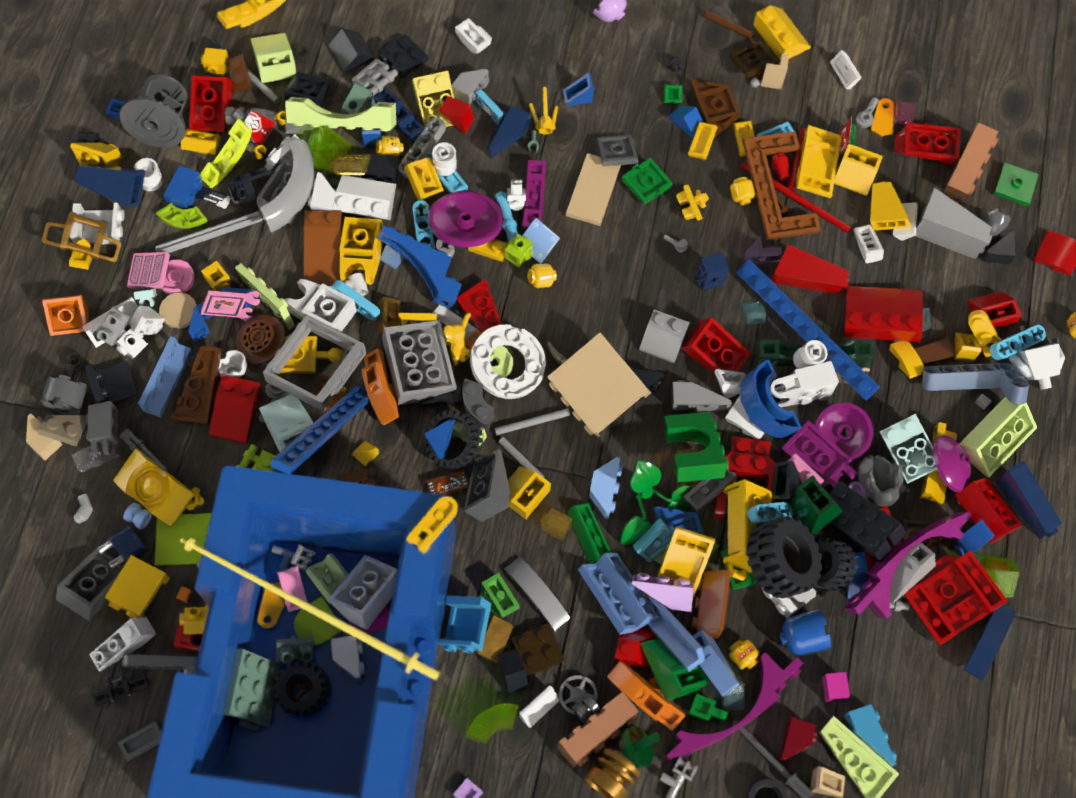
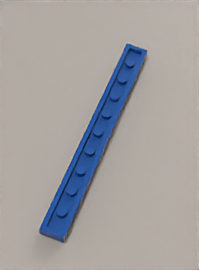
M750 259L736 272L806 342L817 340L823 343L828 353L825 361H831L834 370L866 401L880 388Z
M357 385L276 455L272 459L271 467L278 469L281 473L290 475L370 402L366 388Z

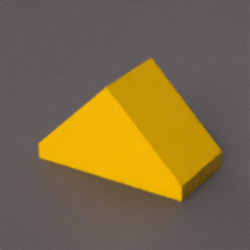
M955 333L954 351L956 355L954 360L973 362L981 352V347L974 335Z

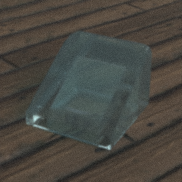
M762 302L743 304L748 325L765 323L766 311Z

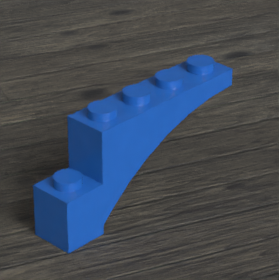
M383 226L377 239L394 248L416 268L433 296L432 302L450 309L455 304L462 285L454 278L445 277L452 257L448 256L444 251H437L431 248L427 243H420L409 235H403L392 227Z

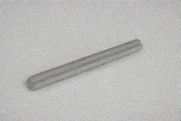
M256 211L157 245L155 250L156 252L171 253L261 222L262 217L260 212Z

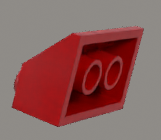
M987 477L973 481L963 488L962 491L955 494L959 505L972 515L969 518L971 522L977 524L982 520L995 535L989 541L990 544L1022 526Z

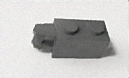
M111 401L88 405V413L86 414L88 430L86 431V438L91 443V454L93 458L99 457L100 447H102L105 455H111L112 445L118 444V409Z

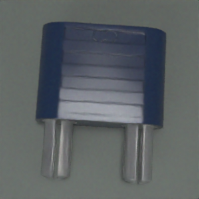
M129 525L107 538L108 541L97 548L99 553H103L111 547L117 552L119 556L109 562L111 568L116 567L122 562L126 563L131 555L136 557L146 550L143 542Z

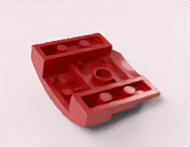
M971 550L961 557L945 555L936 561V566L904 594L938 646L955 637L1008 601Z

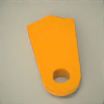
M883 98L878 102L870 131L878 134L880 137L893 134L894 104L890 99Z
M280 582L270 583L282 590ZM266 588L258 615V624L263 629H271L276 625L286 602L285 598ZM269 617L271 622L265 623L264 619Z

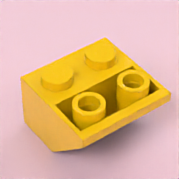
M849 144L836 174L834 184L867 196L883 156Z
M519 466L508 479L510 488L508 507L526 520L549 493L551 483L537 472Z

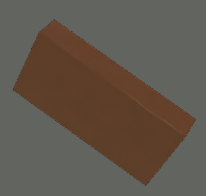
M949 338L914 349L924 366L955 357L956 355Z

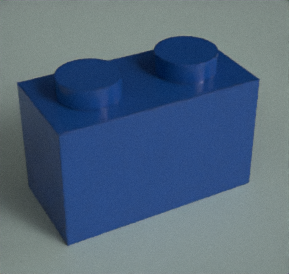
M179 165L164 193L167 204L172 203L177 208L189 209L190 205H193L197 191L201 190L203 185L200 173Z

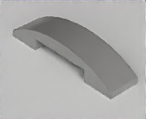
M521 557L504 569L515 584L520 586L542 613V617L550 624L554 631L570 619L550 589Z

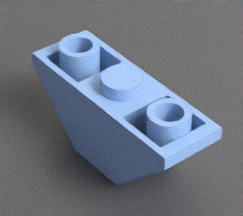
M619 457L614 458L594 471L590 488V498L604 518L609 519L610 513H614L616 502L612 501L613 494H618L619 483H616L617 476L621 477L623 465L619 464Z

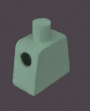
M355 83L342 106L343 113L355 114L374 106L376 103L371 91Z

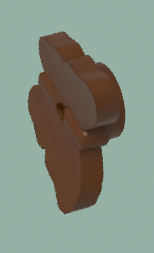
M358 469L354 472L351 471L340 475L341 481L376 486V482L373 479H369L366 469Z

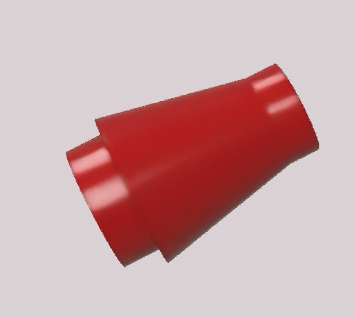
M785 153L772 156L770 163L777 173L779 180H788L790 178L788 157L785 156Z

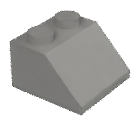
M654 309L639 351L675 363L687 333L689 322Z

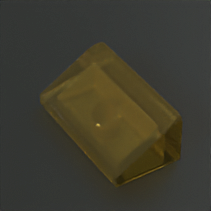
M339 154L331 162V167L335 175H365L371 157L369 154Z

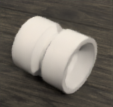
M442 142L437 144L432 152L433 166L436 173L442 176L451 175L457 166L456 150L449 143Z
M143 158L137 161L134 168L146 170L142 189L146 191L159 189L162 186L163 177L157 163L150 158Z
M811 340L794 353V365L800 369L821 364L827 358V349L820 341Z

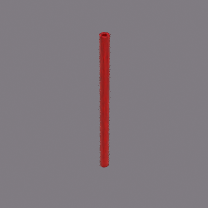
M744 161L741 168L750 173L748 163ZM772 179L776 190L848 233L851 226Z

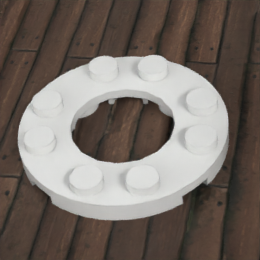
M497 325L487 329L478 337L471 351L470 364L475 379L479 384L483 385L487 392L504 399H516L528 395L540 384L543 379L546 359L540 343L531 333L523 328L518 329L511 325ZM509 345L518 349L525 359L523 374L512 380L498 376L490 365V356L495 348Z

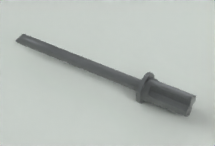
M736 719L731 721L733 726L739 723ZM744 727L738 730L788 780L785 783L786 786L789 785L801 798H810L814 794L796 776L797 773L792 776Z

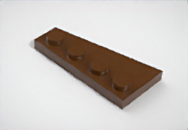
M200 347L192 366V373L189 379L186 380L185 389L182 396L178 399V406L175 413H172L170 420L210 424L222 349Z

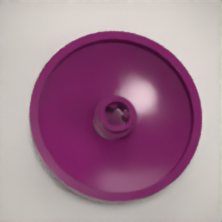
M455 192L445 195L433 204L429 212V225L433 234L441 241L457 247H476L493 240L502 228L503 216L500 207L489 197L475 192Z

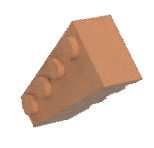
M981 123L977 124L945 191L963 199L968 194L971 195L976 186L973 183L975 179L979 180L983 172L981 166L983 163L986 164L991 156L988 152L990 148L994 149L998 138H996L997 130Z
M622 692L606 704L599 714L595 713L584 723L583 727L578 726L573 730L568 739L564 737L559 741L558 749L573 768L576 765L581 767L589 760V754L593 751L598 753L606 746L604 742L607 739H615L621 733L620 729L625 724L628 727L637 720L636 715L639 711Z

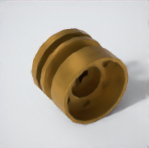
M605 748L602 755L606 759L602 757L597 759V762L603 769L592 766L584 780L605 798H625L628 791L623 786V783L633 787L635 784L633 779L638 780L641 773L627 758Z

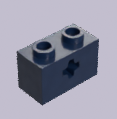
M723 253L701 258L696 281L698 285H701L703 291L724 285L729 268Z

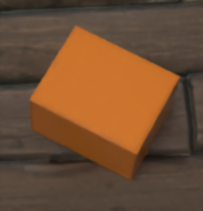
M182 586L176 598L187 603L192 591Z

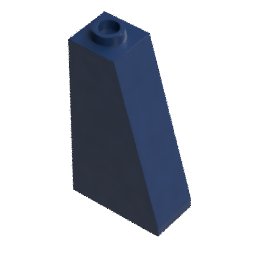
M88 163L78 165L75 183L125 207L139 205L146 170Z
M1024 460L1010 468L996 484L1040 539L1046 535L1050 538L1058 532L1056 528L1062 522Z

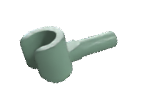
M532 130L531 142L528 144L529 152L532 146L536 147V152L539 150L535 130Z

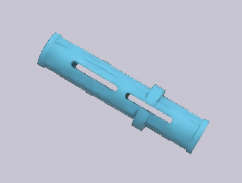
M498 192L495 194V199L502 211V228L505 230L509 241L518 234L516 230L517 224L512 217L506 193Z

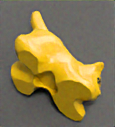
M467 313L463 317L461 324H447L443 330L446 346L451 347L449 352L454 366L458 365L459 360L465 362L471 355L472 350L465 346V329L471 313Z

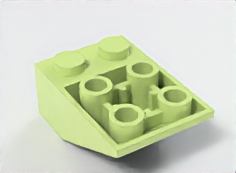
M285 33L251 38L261 83L293 78L295 76V62Z

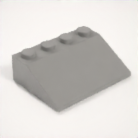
M440 320L384 327L382 341L394 386L397 406L418 403L456 390L457 387Z

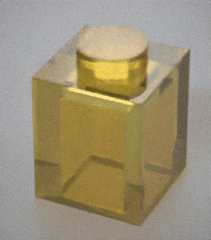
M551 508L549 513L545 512L541 518V530L563 541L572 525V518Z

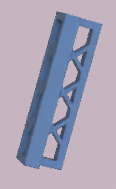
M170 336L138 402L143 412L162 417L192 353L190 347L179 344L175 337Z
M649 597L650 603L659 615L657 619L647 624L652 632L688 672L704 662L705 658L700 644L662 603L653 597Z

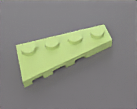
M241 263L236 266L235 269L241 280L252 291H258L262 302L272 309L278 319H283L285 326L289 330L292 329L295 324L287 310L288 304L282 297L279 299L271 287L267 288L265 282L260 277L256 278L251 268H245Z
M834 716L819 732L865 798H880L899 775L897 771Z

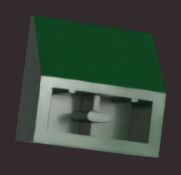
M813 475L797 487L789 504L794 516L802 522L801 524L806 525L809 528L808 531L813 535L843 512Z

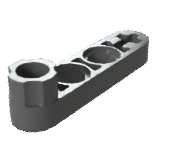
M124 655L122 667L130 669L184 670L185 674L194 675L198 657Z

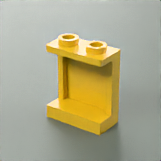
M131 555L104 598L110 602L108 606L117 611L120 608L127 611L126 615L130 618L146 617L144 612L160 586L162 584L166 585L170 578L165 572Z

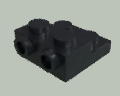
M406 34L395 42L390 40L378 49L380 61L388 64L391 71L395 69L401 79L428 61V55Z
M297 72L284 91V103L291 97L309 98L321 107L324 103V96L330 87V81Z

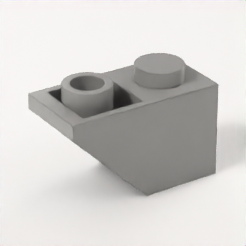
M482 69L461 73L451 85L454 97L468 104H471L473 100L475 101L476 92L486 88L489 83L488 70Z

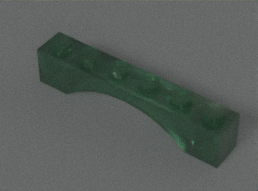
M759 339L756 347L757 366L766 360H770L772 366H795L793 355L803 345L791 344L781 340ZM852 340L837 344L858 366L869 367L875 358L873 340Z

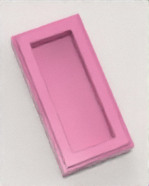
M298 566L277 571L282 590L308 603ZM285 599L288 612L301 608Z

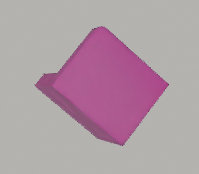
M846 672L825 674L822 677L825 702L850 696Z

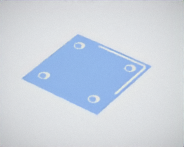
M537 218L534 219L522 236L527 237L533 243L532 257L540 264L560 239L559 236Z

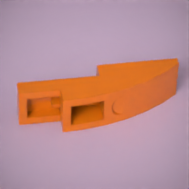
M377 348L364 356L365 368L361 369L372 407L381 424L386 425L399 418L394 386L388 382L383 350Z
M621 660L608 674L607 677L628 698L671 731L686 716L681 709L669 700L666 701L664 696L656 691L649 682Z

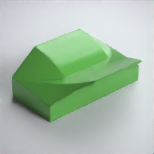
M499 573L482 582V591L479 597L492 603L489 618L492 615L504 618L520 608Z

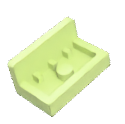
M332 553L328 554L324 561L312 565L306 570L307 575L328 603H330L329 598L348 576V573Z

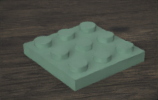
M236 649L223 714L260 727L269 728L275 700L274 694L276 693L273 685H277L275 678L280 676L281 673L279 671L282 665L247 650Z

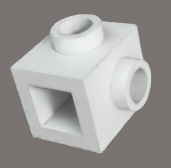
M130 328L128 331L124 329L121 332L119 340L115 344L117 345L116 349L125 356L127 354L133 359L147 343L142 339L143 335L134 334Z

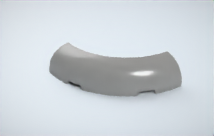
M298 139L288 142L293 156V168L290 179L276 198L260 207L263 219L271 233L290 222V218L298 211H301L310 196L314 182V162L311 151L304 140Z

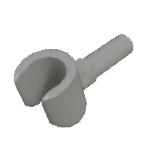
M664 235L663 238L675 245L678 252L681 253L688 249V242L685 239L678 242L668 235Z

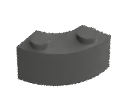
M465 379L462 389L465 413L475 418L476 423L488 433L494 419V408L483 399V385Z

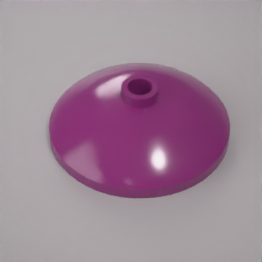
M837 403L829 406L820 414L815 424L816 428L852 460L863 455L870 447L873 439V424L870 417L862 408L854 404ZM846 428L849 430V435L847 436L843 434Z
M947 435L937 437L933 445V455L937 470L944 483L951 490L960 492L970 482V458L963 447L953 438Z

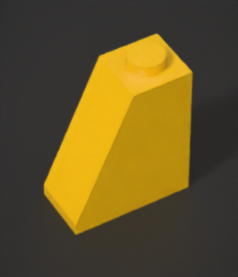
M879 182L872 185L870 222L873 230L911 228L909 218L891 182Z

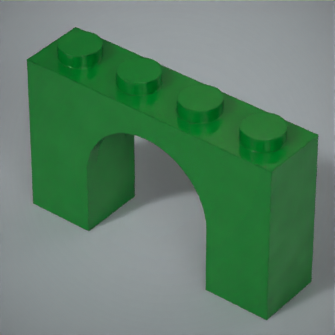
M710 412L664 416V432L667 443L693 441L706 447V449L700 452L675 454L674 471L677 482L725 478V470H728V459L724 458V446L720 445V433L716 432V420L712 419Z

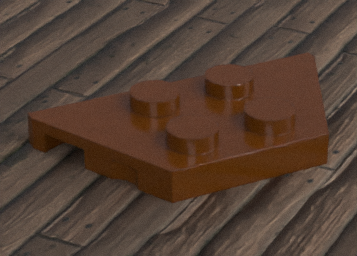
M690 79V85L704 122L717 126L715 138L740 116L728 84H716L710 81L701 83L696 82V79Z

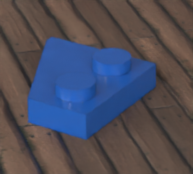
M653 507L657 520L661 518L673 531L676 527L695 533L703 532L697 513Z

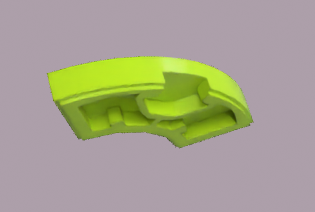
M170 203L156 212L160 220L176 228H194L208 222L197 206L190 209H181Z

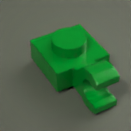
M696 694L689 714L709 722L710 717H713L724 723L728 712L715 708L716 701Z

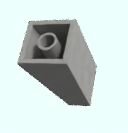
M934 188L924 206L916 227L915 236L976 259L979 253L983 254L986 245H989L992 235H990L992 227Z

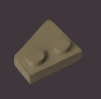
M47 415L39 428L38 434L77 447L88 425L86 415Z

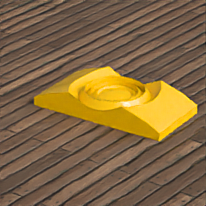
M810 125L807 127L801 147V160L796 176V188L827 198L832 197L841 135Z
M136 448L113 480L126 494L136 499L151 514L170 526L175 524L195 495L189 488Z
M676 527L657 578L658 576H668L674 580L679 578L689 579L691 582H694V598L715 539Z

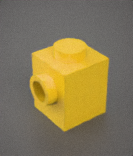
M205 49L204 55L202 54L201 65L204 66L205 73L213 75L227 74V59H229L227 50Z

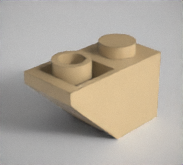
M30 414L27 421L26 443L43 460H47L63 444L60 441L39 435V428L44 420L40 416L35 418Z

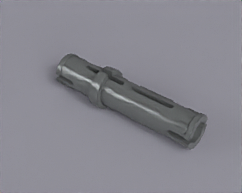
M129 428L120 434V438L126 442L132 453L135 448L138 449L133 444L134 441L142 449V453L148 455L165 471H168V468L145 446V442L142 439L139 440Z

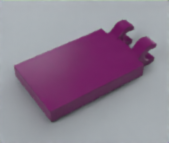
M810 421L782 447V450L787 455L792 457L796 453L824 480L822 483L824 489L828 485L833 489L839 483L837 480L844 473L852 481L858 476V472L849 465L852 459Z

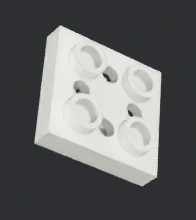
M295 134L291 138L287 136L278 147L279 150L275 148L268 155L269 157L265 160L267 162L265 165L266 170L274 169L284 157L293 161L288 142L299 139Z

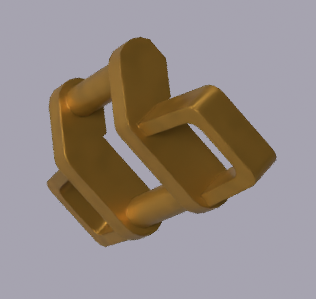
M72 211L69 213L66 224L46 223L42 237L43 243L60 247L61 250L66 251L68 249L90 255L94 259L101 258L112 262L118 260L122 246L120 241L105 235L108 221L102 220L101 222L79 216ZM74 222L99 228L94 249L69 242ZM51 226L64 228L61 244L47 239ZM103 239L117 245L113 258L100 255Z

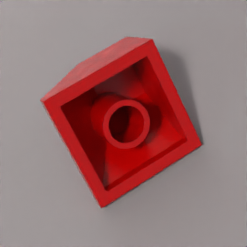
M641 627L633 633L618 634L613 663H618L621 660L627 666L652 670L641 647V643L657 639L658 637L650 628Z

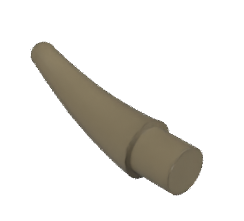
M550 342L547 343L552 356L560 365L568 360Z

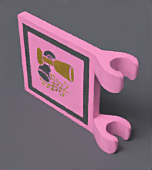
M208 290L201 314L239 317L247 322L253 318L252 315H247V313H252V308L242 309L245 301L254 306L258 305L260 299H254L253 297L258 298L260 294L258 291L243 294Z

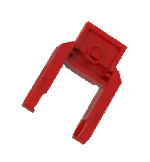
M732 437L730 454L724 457L728 459V469L731 472H735L738 477L758 480L765 479V489L772 491L776 463L770 457L771 442ZM723 491L715 497L714 519L724 520L727 494Z

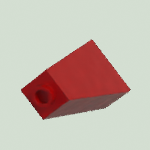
M788 244L771 281L774 284L839 294L841 289H846L850 279L847 276L850 271Z

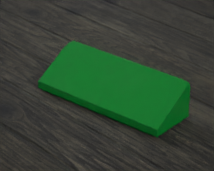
M589 503L571 507L567 511L569 520L590 564L596 563L605 553H611Z

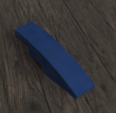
M384 86L380 93H376L373 96L375 103H396L395 126L409 140L414 142L425 127L415 120L413 113L405 108L402 101Z
M1002 605L991 613L980 637L974 644L964 671L981 681L985 678L1016 614L1015 611Z

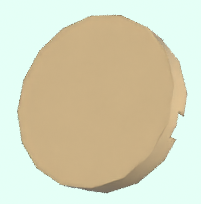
M182 292L173 293L162 301L159 307V314L165 318L164 323L168 327L183 329L190 326L193 309L197 305L190 295Z

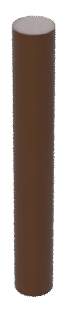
M706 11L704 17L749 39L752 37L753 32Z

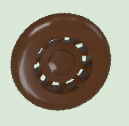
M259 315L251 318L241 327L236 338V349L244 354L246 362L260 364L271 360L275 356L276 351L282 348L285 339L282 323L271 315Z

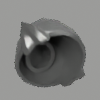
M988 207L987 210H982L980 213V219L992 227L990 243L1003 233L1011 220L1010 215L999 212L998 207Z

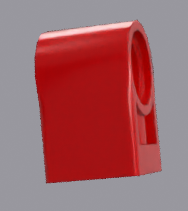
M178 626L173 646L177 650L199 653L200 646L195 644L198 638L203 637V634H184V627Z

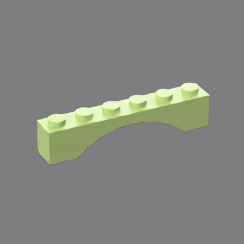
M291 97L285 101L287 123H293L294 126L310 124L311 127L328 125V128L345 126V129L362 127L363 130L380 128V131H390L396 125V103L378 102L363 112L338 114L321 108L309 98Z

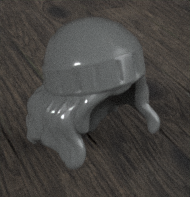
M869 455V458L865 457L859 464L858 481L866 488L868 499L878 507L893 505L899 498V488L904 480L902 475L903 466L900 464L897 468L895 464H891L880 455Z

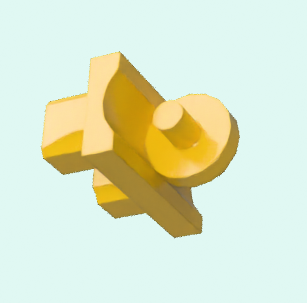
M689 185L683 186L684 191L676 196L680 205L688 202L691 205L682 209L685 219L689 220L695 217L697 221L703 219L698 205L701 208H705L708 195L705 193L701 194L700 190H697L694 197Z

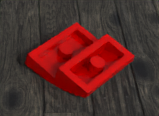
M1048 230L1035 256V263L1051 266L1054 272L1072 275L1076 266V240Z

